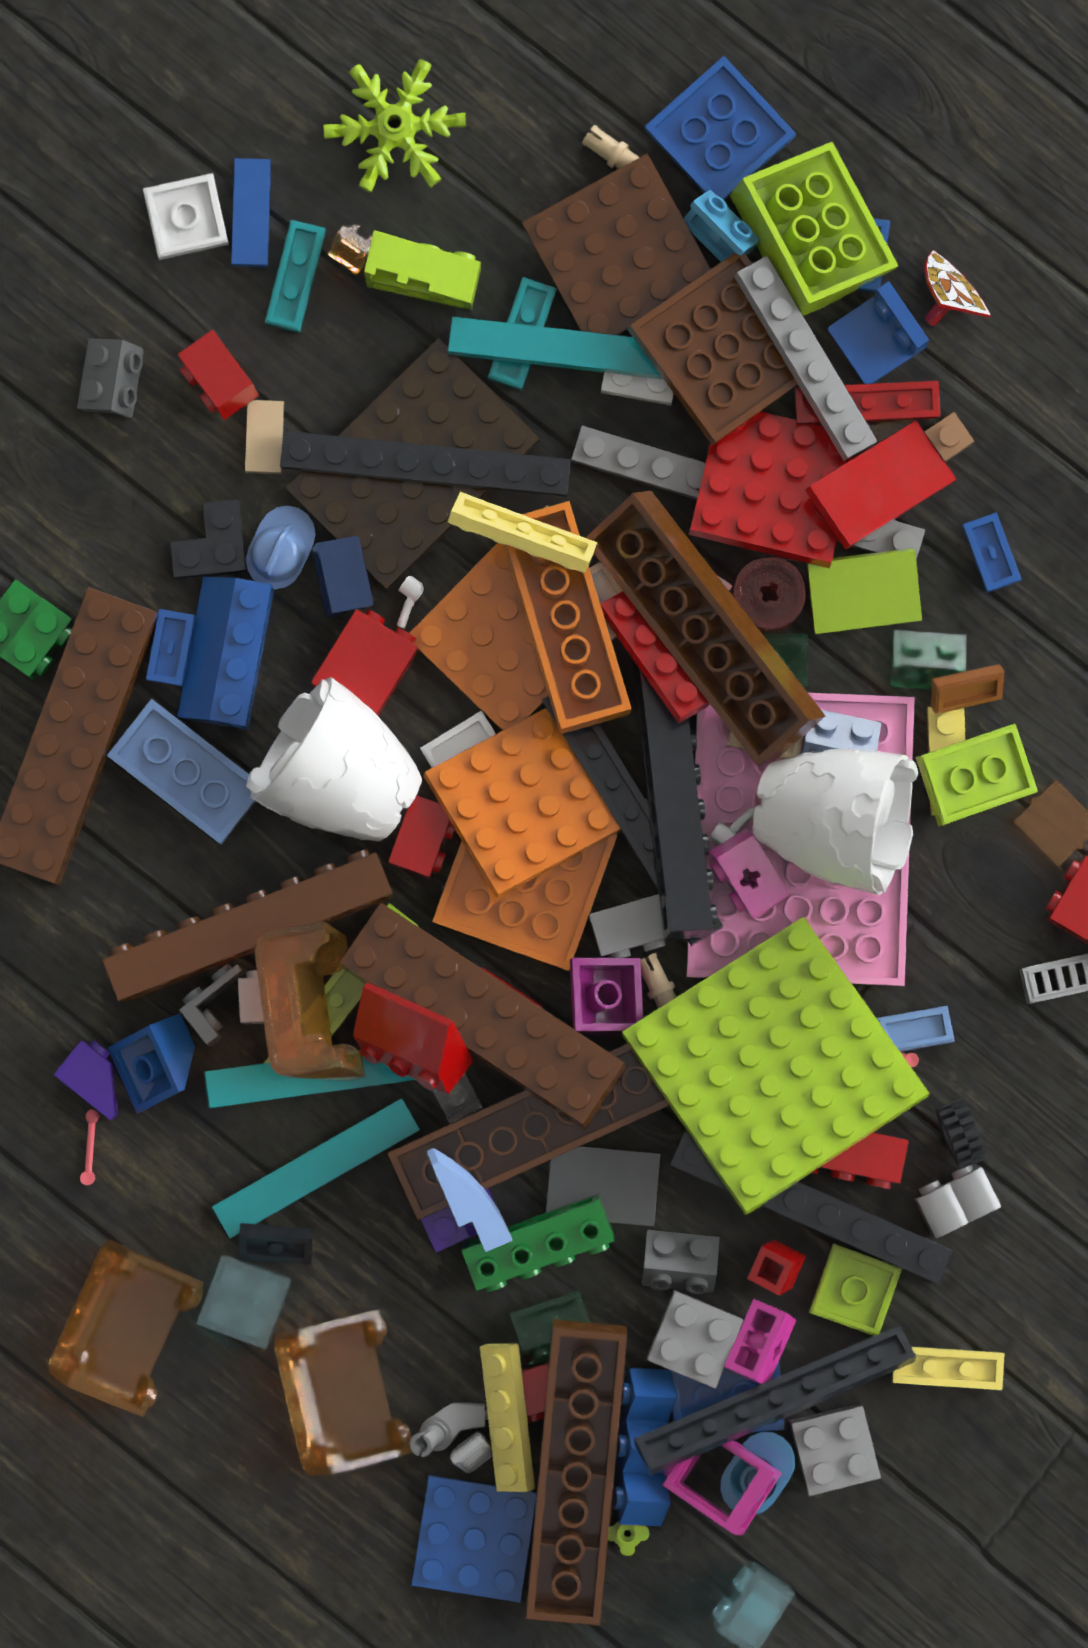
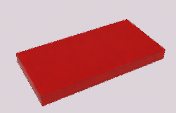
M914 421L816 481L805 491L846 550L949 486L956 478L918 422Z

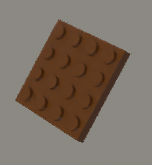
M648 154L641 156L522 222L523 228L579 330L583 332L618 335L627 330L635 321L711 270Z
M735 252L627 328L711 445L720 441L798 386V383L734 278L738 271L753 264L745 253L740 256Z

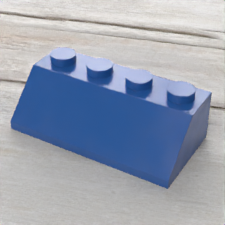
M203 576L177 718L249 730L274 595L272 584L240 578Z

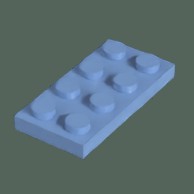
M153 699L149 701L107 755L221 845L256 802L250 797L251 791L247 788L249 774Z

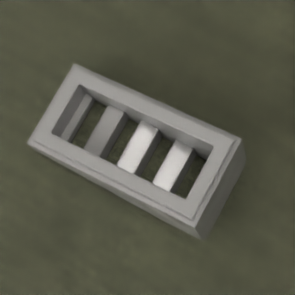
M1088 954L1019 969L1027 1004L1088 991ZM1082 963L1086 984L1083 985L1079 984L1075 964ZM1068 966L1072 987L1069 988L1065 986L1061 967ZM1054 969L1059 990L1052 991L1048 970ZM1034 973H1041L1045 993H1038Z
M477 1430L452 1450L450 1459L464 1472L471 1473L493 1457L491 1443L481 1430Z

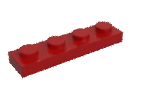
M939 381L844 385L866 422L939 419L941 416ZM795 387L797 424H821L801 388Z
M623 591L600 603L604 619L678 723L709 706L710 703Z

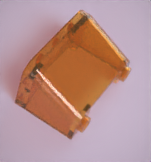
M324 921L264 933L255 945V958L269 1062L271 1068L276 1073L286 1078L338 1081L365 1078V1071L360 1052L349 1044L332 1046L323 976L338 973L343 969L340 961L347 953L348 946L346 935Z
M113 1240L106 1241L94 1261L53 1351L49 1364L50 1374L71 1389L144 1417L146 1410L154 1404L157 1397L154 1380L149 1377L178 1312H187L191 1308L197 1307L202 1298L204 1282Z
M378 1309L278 1332L275 1336V1350L299 1457L305 1472L310 1476L336 1474L411 1453L409 1445L411 1441L410 1430L398 1418H391L375 1347L382 1345L383 1338L387 1334V1328Z

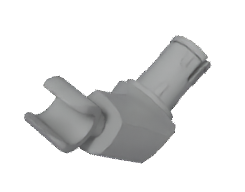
M451 1403L426 1419L420 1428V1432L411 1438L410 1447L412 1452L417 1456L422 1453L421 1457H425L433 1450L442 1451L446 1449L461 1431L485 1428V1420H488L485 1403Z

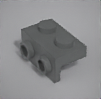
M89 338L77 409L85 412L115 413L131 418L137 401V387L143 364V348L124 340Z
M647 1230L642 1285L650 1286L655 1290H687L693 1294L714 1292L720 1237Z

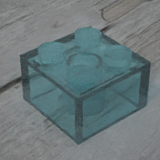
M223 1254L197 1325L266 1349L270 1344L293 1278L228 1254Z
M753 1562L750 1568L745 1565L742 1567L733 1581L735 1585L734 1593L730 1599L724 1596L712 1614L715 1616L714 1625L716 1631L741 1648H760L795 1595L789 1584L756 1562Z

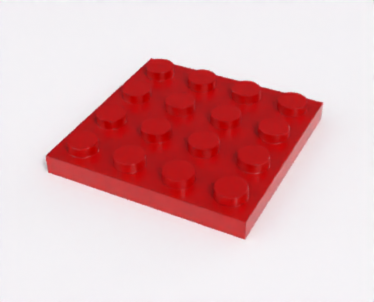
M759 412L714 445L710 443L689 535L830 568L837 537L805 490L816 481L854 459L855 455L843 461L823 426L811 423L797 424V420Z

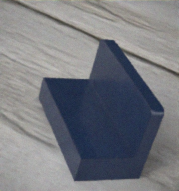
M353 536L316 543L311 551L326 619L340 617L346 611L371 607L373 599L359 537Z

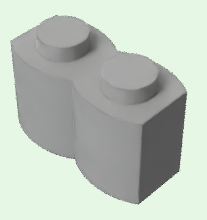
M972 1166L958 1169L951 1173L953 1180L943 1185H940L939 1180H936L919 1188L921 1195L916 1197L914 1201L932 1238H939L1001 1207L982 1167L974 1170Z

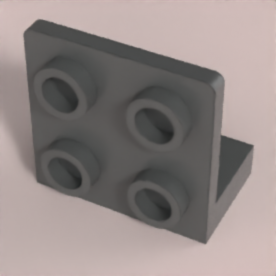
M229 964L225 965L211 976L214 983L203 990L197 987L182 999L185 1006L180 1009L181 1013L209 1046H213L223 1038L218 1031L223 1025L211 1010L206 1009L202 1011L201 1009L235 983L238 978L246 974L238 964L233 968Z

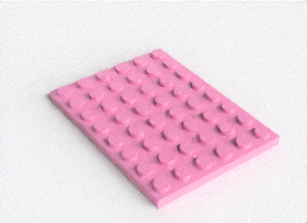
M808 693L821 710L882 722L877 751L903 754L909 760L913 759L915 697ZM710 704L707 708L697 713V748L695 751V764H699L701 770V783L697 785L698 799H703L705 804V819L701 820L702 834H707L708 839L719 822L730 828L733 822L748 809H755L756 806H761L762 799L757 797L758 785L761 776L770 764L757 766L747 751L727 746L730 729ZM805 735L803 737L800 754L803 748ZM753 818L742 826L737 833L746 828L754 835ZM709 839V851H711L718 845ZM758 841L790 895L755 918H752L745 910L741 913L738 912L728 896L733 892L727 880L721 883L712 870L713 890L709 891L710 903L716 905L717 915L723 928L692 947L688 942L687 977L708 978L804 917L851 984L905 986L909 852L905 865L901 869L895 870L886 892L877 895L836 883L831 884L810 875L794 863L782 858L767 845ZM709 853L705 855L706 869H711L710 864L715 862ZM747 868L742 871L745 882L751 879L749 876L750 871Z

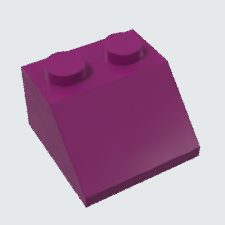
M640 958L570 959L572 1020L575 1031L593 1036L622 1035L624 1030L643 1019Z

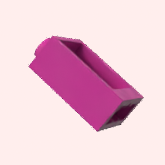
M735 1440L723 1444L724 1448L758 1470L733 1512L729 1515L683 1483L701 1454L665 1470L664 1475L667 1476V1479L663 1483L664 1487L734 1535L744 1534L782 1472Z

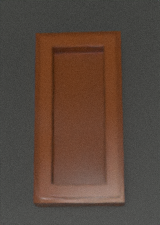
M998 664L932 679V710L935 714L1001 700L1003 697L1005 673L1003 668Z

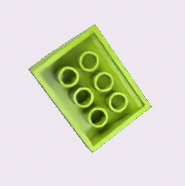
M833 142L742 178L730 194L742 220L751 227L752 232L760 239L756 245L763 258L766 256L769 258L802 316L828 306L857 290L859 287L898 267Z

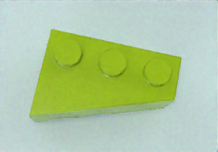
M374 230L364 274L367 287L472 310L481 271V262L475 260V256L469 253L456 251L453 254L440 250L439 247L434 245L419 244Z

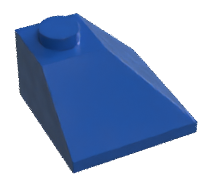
M180 1013L151 1024L108 1047L137 1114L185 1089L195 1045Z

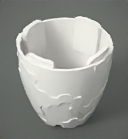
M333 678L322 679L310 694L302 693L298 695L281 717L278 728L281 730L270 747L260 768L256 767L249 773L247 788L251 791L250 797L279 815L287 816L304 826L361 840L381 841L400 822L401 810L408 808L415 799L422 778L406 749L366 704Z
M854 748L831 749L817 753H801L795 757L772 762L765 769L758 785L757 797L762 799L761 806H756L754 809V837L777 852L782 858L794 863L810 875L831 884L836 883L880 895L886 892L895 870L901 869L907 859L913 836L912 826L908 823L912 782L918 776L917 766L914 761L909 760L903 754L866 751Z

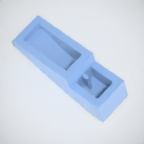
M434 1148L428 1150L427 1153L458 1227L473 1222L485 1252L513 1241L497 1206L473 1176L454 1160Z

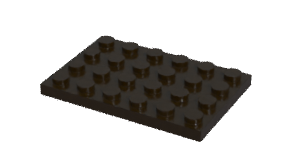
M439 338L339 435L341 437L526 455L540 441V438L456 355H448V347ZM302 471L286 487V490L335 539L359 537L366 570L386 590L404 575L453 526V524L448 523V520L460 492L481 499L490 490Z

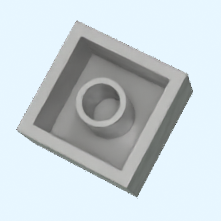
M674 1290L646 1358L648 1361L716 1389L743 1319Z
M860 1403L789 1421L806 1491L809 1496L881 1478L864 1408Z

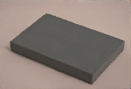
M577 1147L551 1159L546 1212L599 1194L610 1223L654 1226L661 1154Z

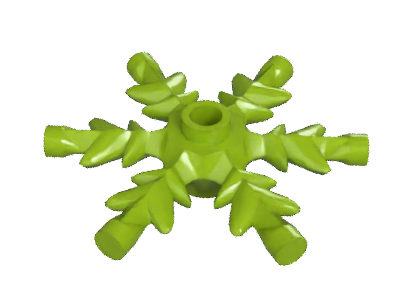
M419 59L411 77L407 72L402 73L404 91L397 88V93L401 100L393 105L385 101L387 89L380 93V78L378 74H375L372 80H370L360 64L349 71L351 77L360 87L353 89L352 93L368 100L362 106L375 108L376 117L368 122L360 114H358V121L349 116L340 115L343 124L324 125L325 139L344 137L342 141L343 146L350 144L359 136L361 143L364 142L369 134L378 138V147L366 151L373 154V156L365 159L358 166L360 169H367L359 184L361 189L372 192L378 175L387 180L388 169L386 161L393 164L390 151L395 147L405 150L403 163L410 159V174L412 177L415 178L420 171L429 187L441 181L438 173L430 165V163L438 162V158L423 152L422 150L427 145L415 144L414 135L416 132L423 130L429 137H432V129L442 136L449 137L450 132L447 128L466 127L465 113L446 115L447 106L439 108L431 116L429 108L422 117H417L412 113V105L424 101L417 96L432 86L431 83H423L432 66L430 63ZM392 120L401 121V125L395 129L389 127L388 123Z

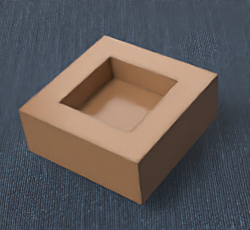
M955 412L925 431V434L944 462L974 443L973 438Z

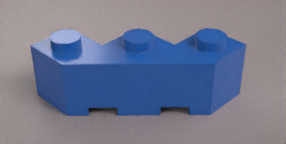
M629 1368L622 1384L614 1487L611 1507L616 1509L619 1525L661 1526L670 1506L668 1489L663 1486L666 1480L665 1470L650 1476L634 1445V1440L636 1437L668 1424L669 1417L677 1400L671 1370Z

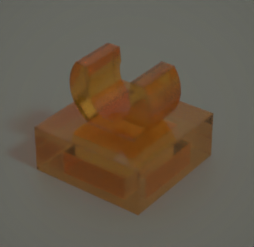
M343 225L336 233L328 255L355 274H358L367 261L372 235L366 240L357 234L359 226L353 225L348 228Z

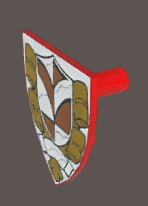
M933 250L925 260L924 272L926 284L936 304L925 315L926 322L936 326L950 309L989 318L991 314L975 288L950 262Z

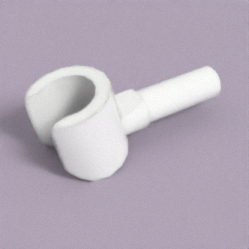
M408 576L399 589V592L408 597L404 602L396 625L401 628H405L411 609L424 590L423 584L412 576Z
M748 809L733 822L730 828L719 822L709 839L718 846L730 839L742 826L753 818L754 809Z

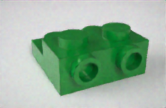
M15 579L0 600V657L32 680H34L36 675L42 677L52 665L54 659L50 656L58 645L63 648L67 644L75 622Z

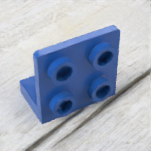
M889 281L876 290L874 297L828 327V333L863 384H873L924 350L929 342L928 337Z

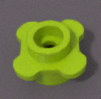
M619 1521L614 1526H609L608 1540L614 1541L620 1547V1552L626 1556L632 1555L635 1552V1547L649 1537V1529L646 1526L619 1525ZM625 1530H630L631 1535L629 1537L624 1535Z

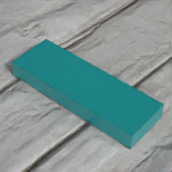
M294 220L290 221L265 325L297 333L301 332L326 228Z
M523 277L507 323L544 327L557 288ZM494 360L488 379L522 391L531 364Z

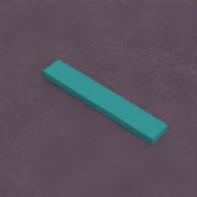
M452 317L448 355L662 379V376L633 337Z
M359 1051L204 1072L208 1108L416 1080L408 1075L405 1078L400 1077L391 1071L387 1065L380 1062L378 1064L370 1063L362 1057Z
M401 1098L214 1205L212 1208L229 1238H232L239 1234L241 1223L257 1224L420 1129Z

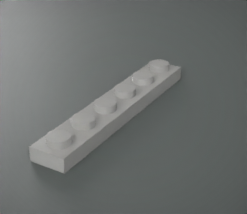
M766 256L738 271L734 278L843 461L874 445L877 442L875 436L769 258Z

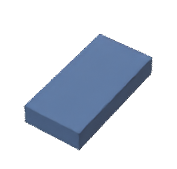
M948 1006L877 1018L900 1052L949 1044L955 1041Z

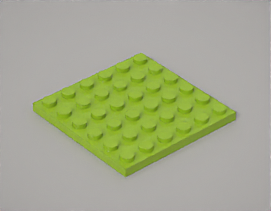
M804 917L622 1032L624 1040L745 1215L895 1119L929 1095L928 1090Z

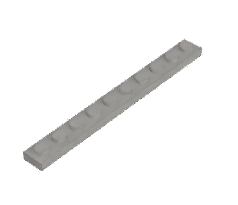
M585 426L581 427L571 462L695 500L698 497L705 467L704 462ZM893 520L851 547L870 553L914 548L917 559L925 530Z

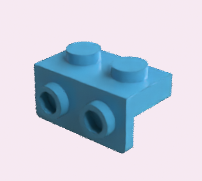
M711 190L695 199L690 205L692 209L683 218L688 229L720 262L735 252L740 256L744 253L748 255L760 241L752 232L751 227L744 221H741L727 207L726 202Z

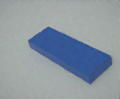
M235 158L232 267H268L270 159Z

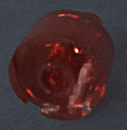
M770 557L754 560L740 571L732 590V596L761 633L775 634L787 629L796 621L805 603L806 590L801 573L794 565L782 558ZM772 588L776 591L774 598L777 601L769 600L766 603L762 600L763 593L760 590L762 589L767 592Z

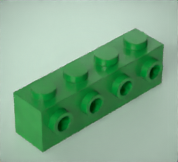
M599 1194L508 1226L507 1228L513 1241L485 1252L479 1237L463 1242L461 1251L476 1290L486 1288L487 1292H491L506 1286V1280L520 1275L521 1279L536 1276L541 1273V1267L554 1263L555 1267L567 1265L575 1260L574 1255L588 1251L590 1255L605 1251L610 1247L609 1243L614 1241V1232Z

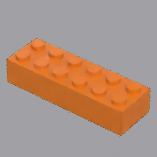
M570 501L522 514L580 536ZM507 544L504 545L560 735L630 715V702L589 565L586 573L570 570L556 562L532 556L526 551Z

